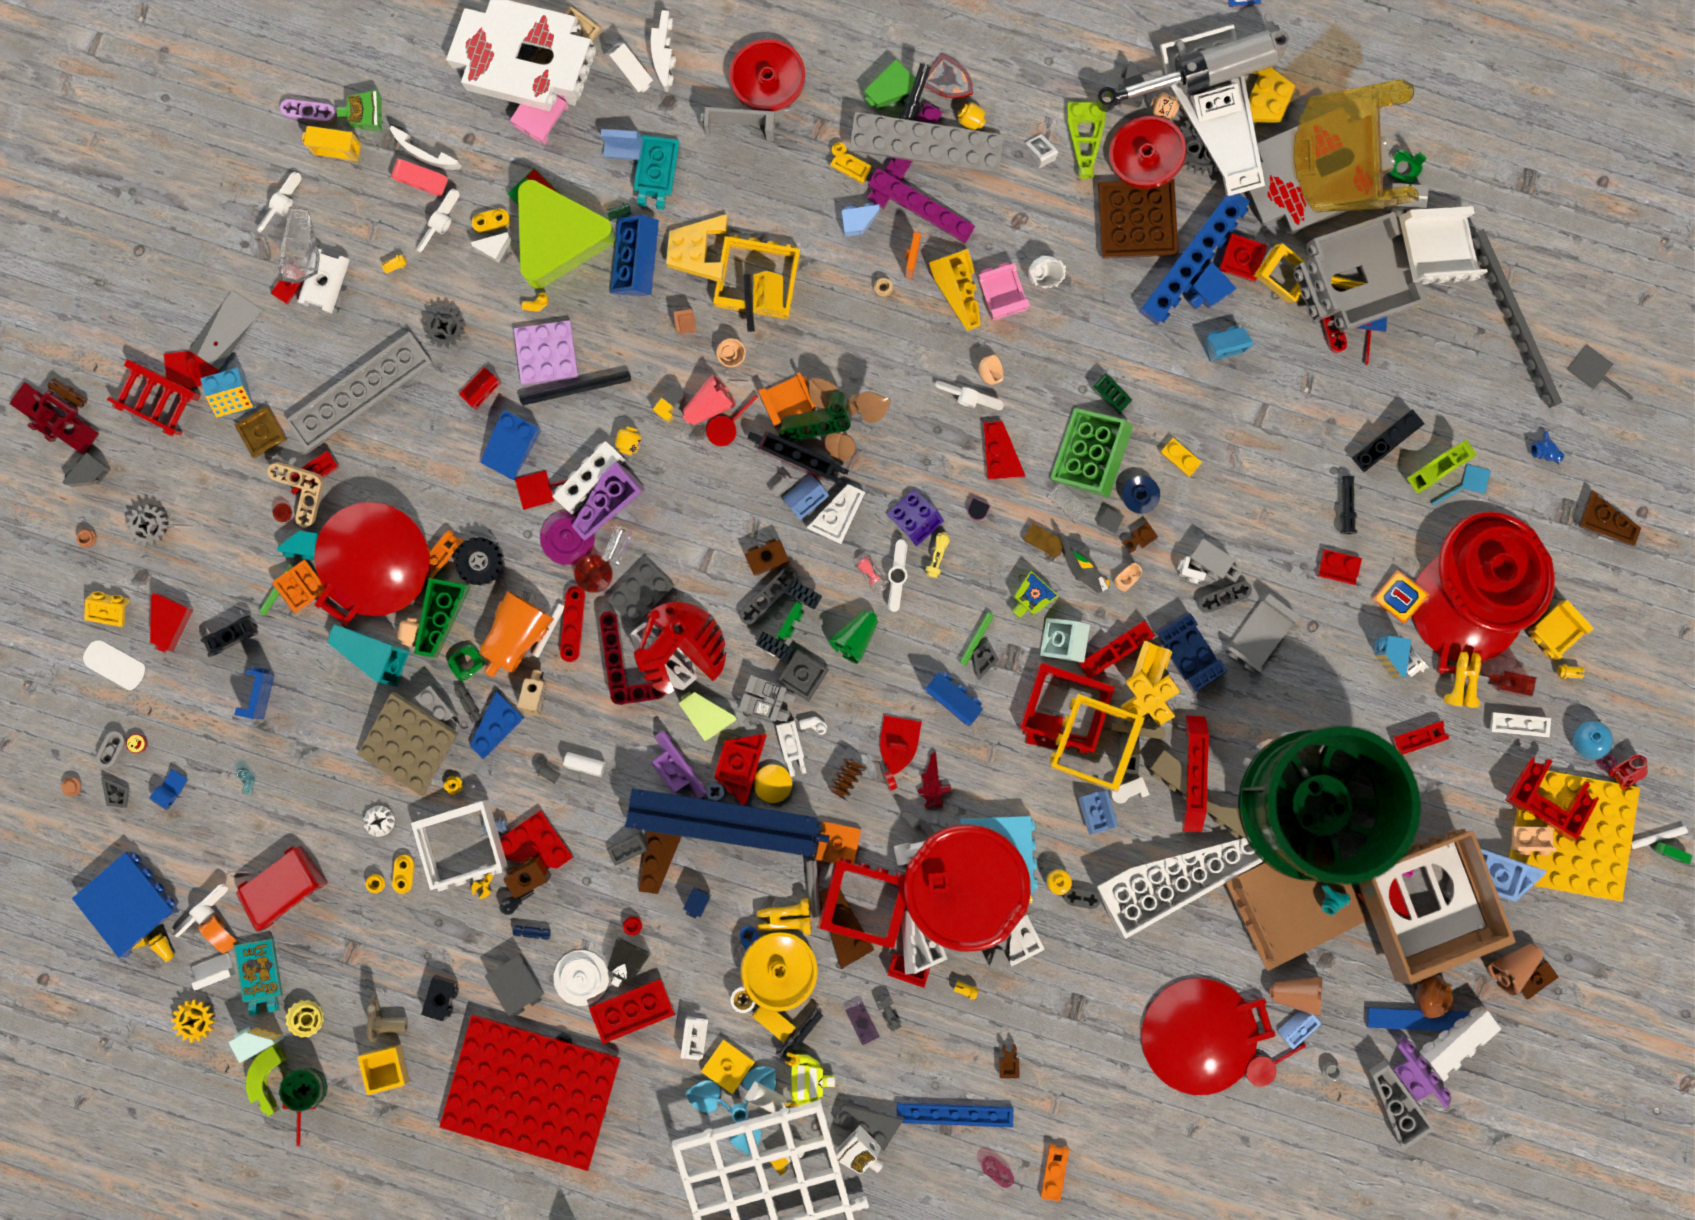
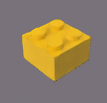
M401 1044L363 1053L357 1057L366 1095L405 1086L410 1082Z

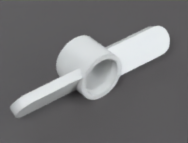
M291 173L279 192L272 196L269 202L270 210L256 231L260 233L275 212L285 216L290 211L293 200L289 197L301 181L299 173Z
M451 189L438 210L429 219V229L417 247L418 252L423 251L435 231L442 235L449 228L452 219L447 215L459 198L457 190Z
M936 381L935 387L959 395L957 402L963 406L975 408L978 403L996 410H1002L1004 407V403L1001 400L981 394L967 387L959 388L941 381Z
M902 539L896 542L893 567L888 573V580L891 583L888 609L891 612L899 610L902 585L907 579L905 562L908 544ZM895 569H900L904 572L905 578L900 583H896L891 579V572Z
M226 884L218 885L202 902L197 904L189 912L190 915L175 929L173 935L179 937L194 921L201 925L215 913L211 907L228 891Z

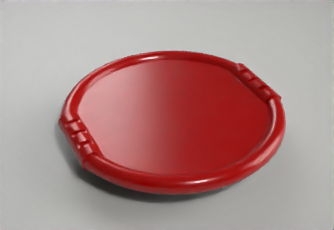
M1501 512L1475 513L1459 521L1449 531L1442 543L1438 560L1440 586L1459 616L1472 625L1494 633L1517 632L1535 623L1544 614L1551 602L1555 586L1553 558L1535 530L1522 520Z
M963 824L942 829L927 838L907 865L904 878V898L908 912L917 928L928 939L944 948L959 952H976L991 948L1005 941L1028 911L1031 881L1026 862L1011 841L990 828ZM948 871L950 892L930 894L928 873Z

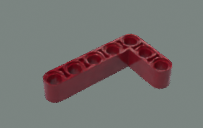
M611 611L601 614L600 627L611 701L617 705H626L663 699L667 694L662 693L660 696H656L653 693L654 687L651 686L654 684L653 682L628 686L619 618ZM608 615L614 617V622L610 626L605 624V618ZM615 634L617 641L615 644L610 645L607 638L609 635ZM613 653H617L620 657L619 661L615 664L610 661V656ZM615 672L622 674V680L618 683L613 681V674ZM637 688H641L644 691V696L641 699H637L634 695ZM618 691H623L625 694V698L621 702H618L615 698Z

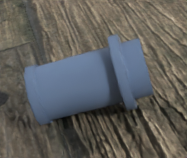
M499 818V820H495L498 832L504 833L508 830L507 819ZM483 821L482 829L484 834H487L485 822Z

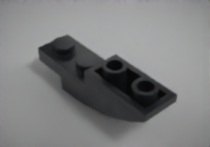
M1413 409L1354 455L1352 457L1353 461L1363 473L1366 472L1425 423Z

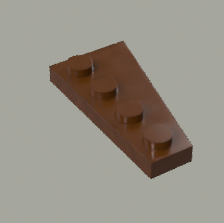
M647 832L646 843L649 850L644 853L639 892L659 893L682 836Z
M827 888L819 892L822 905L824 903ZM839 890L832 923L864 932L841 890ZM830 932L841 969L874 951L872 944L869 942Z

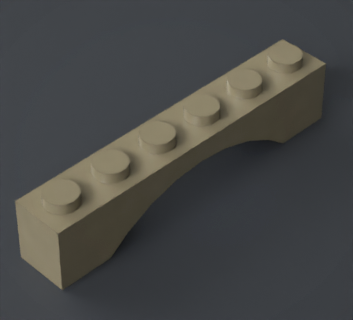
M1161 750L1148 767L1152 771L1150 775L1159 781L1160 779L1166 781L1167 784L1165 786L1173 792L1178 790L1183 794L1181 798L1186 801L1187 779L1182 771L1180 761L1165 750ZM1207 801V814L1209 813L1214 817L1213 822L1220 827L1225 825L1229 828L1228 833L1235 838L1239 836L1241 838L1246 837L1242 828L1238 807H1222Z

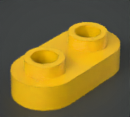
M504 209L479 213L472 219L473 228L480 234L504 229L510 223V216ZM502 215V220L498 221L496 219L497 216ZM484 220L483 225H478V222Z
M409 855L399 856L394 863L392 886L394 891L399 894H405L413 887L415 861ZM402 861L407 863L406 868L401 867ZM400 881H404L405 886L403 888L399 886Z

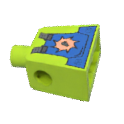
M1031 571L1013 597L1018 604L1012 610V613L1019 619L1026 612L1033 616L1057 598L1058 595Z

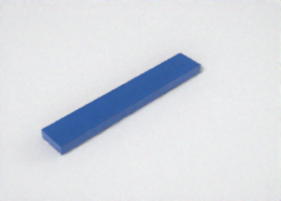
M1367 1007V1027L1449 1031L1454 1027V1023L1457 1020L1464 1019L1470 1012L1448 1011L1440 1017L1428 1018L1423 1016L1422 1011L1419 1009Z
M897 1102V1115L904 1117L902 1123L1013 1127L1014 1108L1011 1106Z

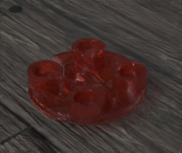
M594 554L585 556L577 563L574 577L578 586L584 591L598 593L609 586L612 581L613 571L610 563L605 558Z

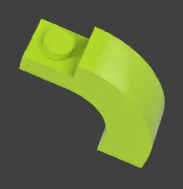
M1466 439L1407 477V480L1418 494L1454 469L1476 457L1477 453Z
M278 1043L264 1050L254 1059L246 1077V1091L250 1103L252 1104L258 1100L262 1113H266L267 1117L279 1110L268 1089V1076L274 1067L287 1060Z

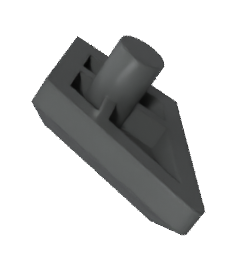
M990 643L973 651L977 679L980 680L999 660Z
M101 777L106 806L127 808L129 788L106 777Z

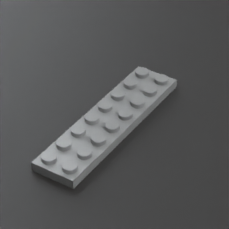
M854 112L849 151L998 174L1004 135Z
M409 331L285 421L306 451L310 452L433 363Z

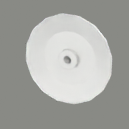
M576 950L564 955L557 963L553 974L554 986L558 995L567 1003L576 1006H586L598 1001L606 992L609 983V972L605 962L596 953L587 950Z

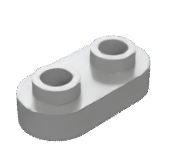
M113 731L105 737L96 756V762L100 767L111 768L118 762L127 741L126 736L122 732ZM115 738H119V744H115ZM107 755L111 757L109 762L106 760Z

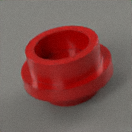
M636 916L626 918L623 923L625 933L631 936L639 934L642 930V921Z

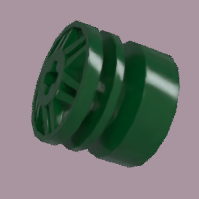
M306 1067L292 1071L283 1078L280 1084V1099L285 1107L292 1111L301 1112L314 1108L323 1102L327 1095V1080L322 1072L315 1068ZM302 1087H309V1091L303 1090Z

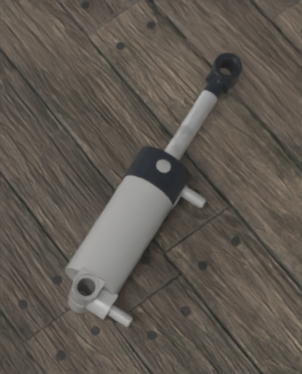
M1268 13L1264 15L1267 28L1250 36L1187 53L1184 41H1179L1176 44L1180 54L1175 59L1176 72L1119 90L1104 87L1098 93L1097 107L1103 112H1109L1115 106L1120 105V101L1177 83L1180 84L1183 93L1188 95L1216 84L1274 67L1284 55L1290 40L1289 34L1286 31L1280 30L1279 25H1274L1272 16ZM1109 97L1111 101L1105 102L1102 98Z

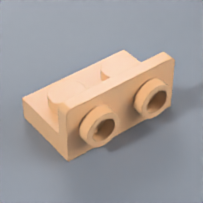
M1512 826V850L1518 851V854L1531 855V851H1538V855H1550V851H1556V847H1553V827Z

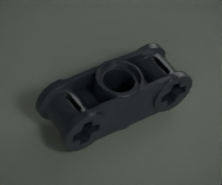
M251 616L242 617L215 633L201 638V643H204L208 651L207 656L213 657L233 645L257 635L258 630L254 629L250 621ZM229 631L232 633V639L230 641H228L226 638V635Z

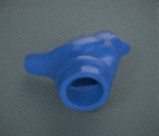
M1544 431L1542 441H1537L1531 445L1533 458H1544L1546 461H1554L1558 465L1564 459V453L1558 450L1556 444L1549 438L1548 431Z

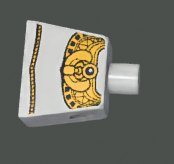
M860 1125L836 1151L838 1162L859 1174H862L868 1167L878 1173L884 1165L877 1158L881 1149L880 1145Z

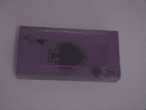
M863 1001L845 1009L862 1046L880 1037Z

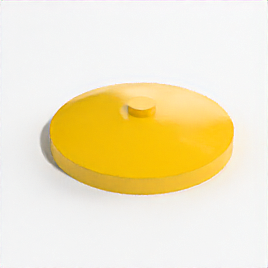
M775 932L758 938L750 945L743 957L740 974L743 988L755 1004L771 1011H787L801 1005L810 996L816 984L818 970L812 950L802 939L789 933Z

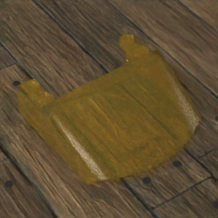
M1404 79L1309 97L1306 102L1305 111L1299 118L1298 133L1295 134L1294 165L1297 180L1302 188V194L1314 212L1384 209V207L1419 202V193L1412 186L1383 190L1380 108L1410 102L1414 96L1413 84Z

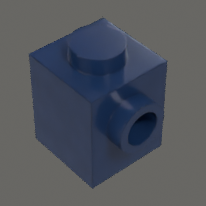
M694 886L683 908L686 910V914L695 919L697 916L701 918L711 898V894Z

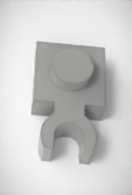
M1007 939L997 944L994 950L989 951L987 957L989 967L998 968Z

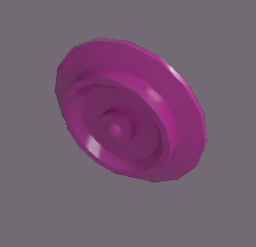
M560 511L551 515L543 524L540 532V544L544 553L553 562L562 565H574L583 561L591 553L595 543V533L584 541L572 527L579 513L575 512L572 515L568 511Z

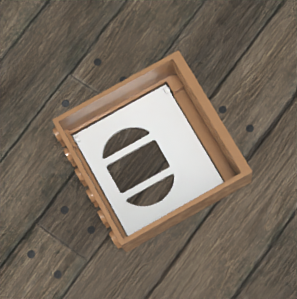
M1465 828L1460 830L1453 829L1447 831L1444 836L1440 837L1438 835L1429 838V842L1413 844L1405 856L1388 872L1370 881L1358 883L1395 982L1412 984L1516 943L1474 831H1466ZM1431 864L1443 868L1451 879L1453 895L1448 905L1445 903ZM1424 866L1440 909L1418 918L1402 874ZM1394 878L1396 879L1410 920L1400 917L1390 904L1389 888Z

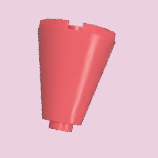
M712 375L683 409L684 414L682 417L688 424L696 425L735 407L736 401L733 396L729 398V390L717 376L714 377Z

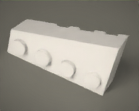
M1481 1005L1472 1009L1464 1019L1457 1020L1454 1023V1027L1449 1031L1441 1032L1433 1042L1426 1043L1419 1052L1432 1070L1445 1081L1449 1078L1447 1075L1452 1069L1457 1070L1461 1067L1460 1062L1465 1057L1473 1056L1476 1053V1047L1478 1045H1485L1501 1028L1491 1014Z

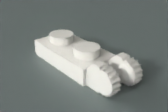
M795 720L776 725L790 776H795V770L791 761L799 759L802 774L807 773Z

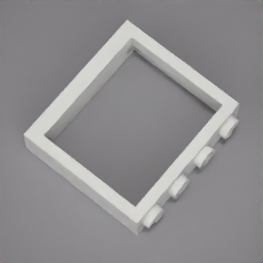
M489 800L411 823L430 890L437 888L438 892L449 889V884L455 883V886L467 883L466 879L473 878V881L485 878L484 874L490 872L491 876L503 872L502 868L508 867ZM481 810L496 864L440 880L425 827Z

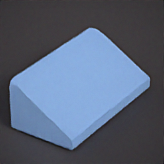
M1299 1011L1277 1032L1294 1049L1322 1023L1315 1015Z

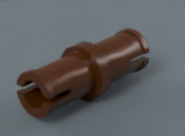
M56 378L51 379L53 384L48 383L47 388L61 395L62 399L71 401L79 406V408L85 406L82 402L86 404L88 401L87 397L74 391L72 386H66Z

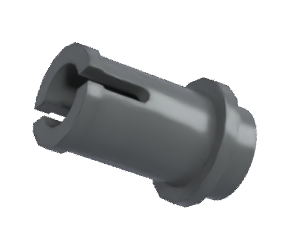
M541 762L535 771L538 774L537 776L541 775L555 784L561 773L546 766L547 763L543 764Z

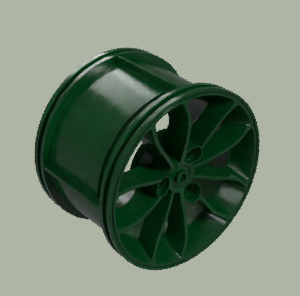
M1333 726L1317 730L1292 732L1278 737L1264 746L1251 760L1245 770L1239 788L1238 808L1247 842L1255 854L1270 868L1297 880L1356 884L1370 881L1383 875L1405 856L1418 831L1421 799L1417 780L1410 765L1390 742L1362 728ZM1308 745H1324L1319 758L1317 775L1311 776L1296 754ZM1336 750H1341L1353 758L1349 768L1339 779L1329 776L1330 759ZM1289 762H1291L1300 779L1297 787L1280 779ZM1361 766L1372 783L1375 799L1351 798L1348 789L1345 787ZM1310 782H1313L1315 785L1313 792L1309 789ZM1278 787L1292 794L1291 804L1276 806ZM1336 804L1339 808L1337 815L1334 813V806ZM1368 805L1375 808L1376 816L1373 827H1362L1351 821L1352 806ZM1292 812L1293 823L1281 831L1277 813ZM1304 815H1307L1309 818V822L1306 825L1302 819ZM1344 826L1355 833L1368 836L1363 846L1346 860H1343L1341 857L1336 834ZM1299 829L1306 831L1301 858L1286 841V838ZM1318 836H1325L1332 855V865L1316 866L1314 864L1313 848Z

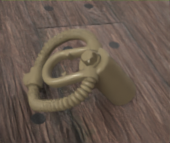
M375 995L371 996V1003L367 1008L368 1039L374 1042L380 1033H406L408 1029L407 1017L380 1016L381 1010L377 997Z

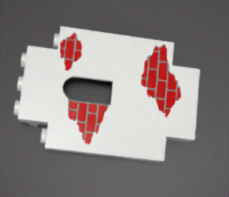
M490 0L486 13L464 8L446 60L452 68L465 71L461 83L467 91L551 111L552 105L556 103V94L564 96L568 104L576 105L584 88L583 82L587 80L590 65L596 54V48L591 39L579 36L581 26L575 16L509 0ZM522 43L547 48L554 53L553 60L546 65L517 59Z

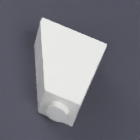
M617 43L604 54L606 59L635 92L641 91L643 93L650 88L651 85L649 83L653 79L625 43Z

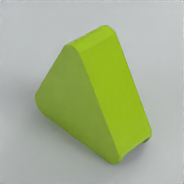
M527 180L520 185L518 190L520 271L531 287L535 289L546 287L614 244L616 234L608 219L534 180Z

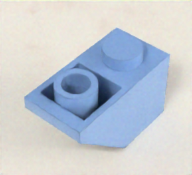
M867 203L863 205L864 207L847 206L844 210H841L844 236L864 234L878 216L880 211L879 205Z

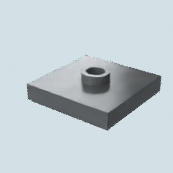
M797 649L776 682L809 702L829 669Z

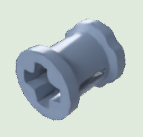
M713 783L707 788V796L711 800H719L724 796L725 788L720 783ZM712 787H713V788H717V787L720 788V790H719L720 796H718V795L713 796V795H712V793H713Z

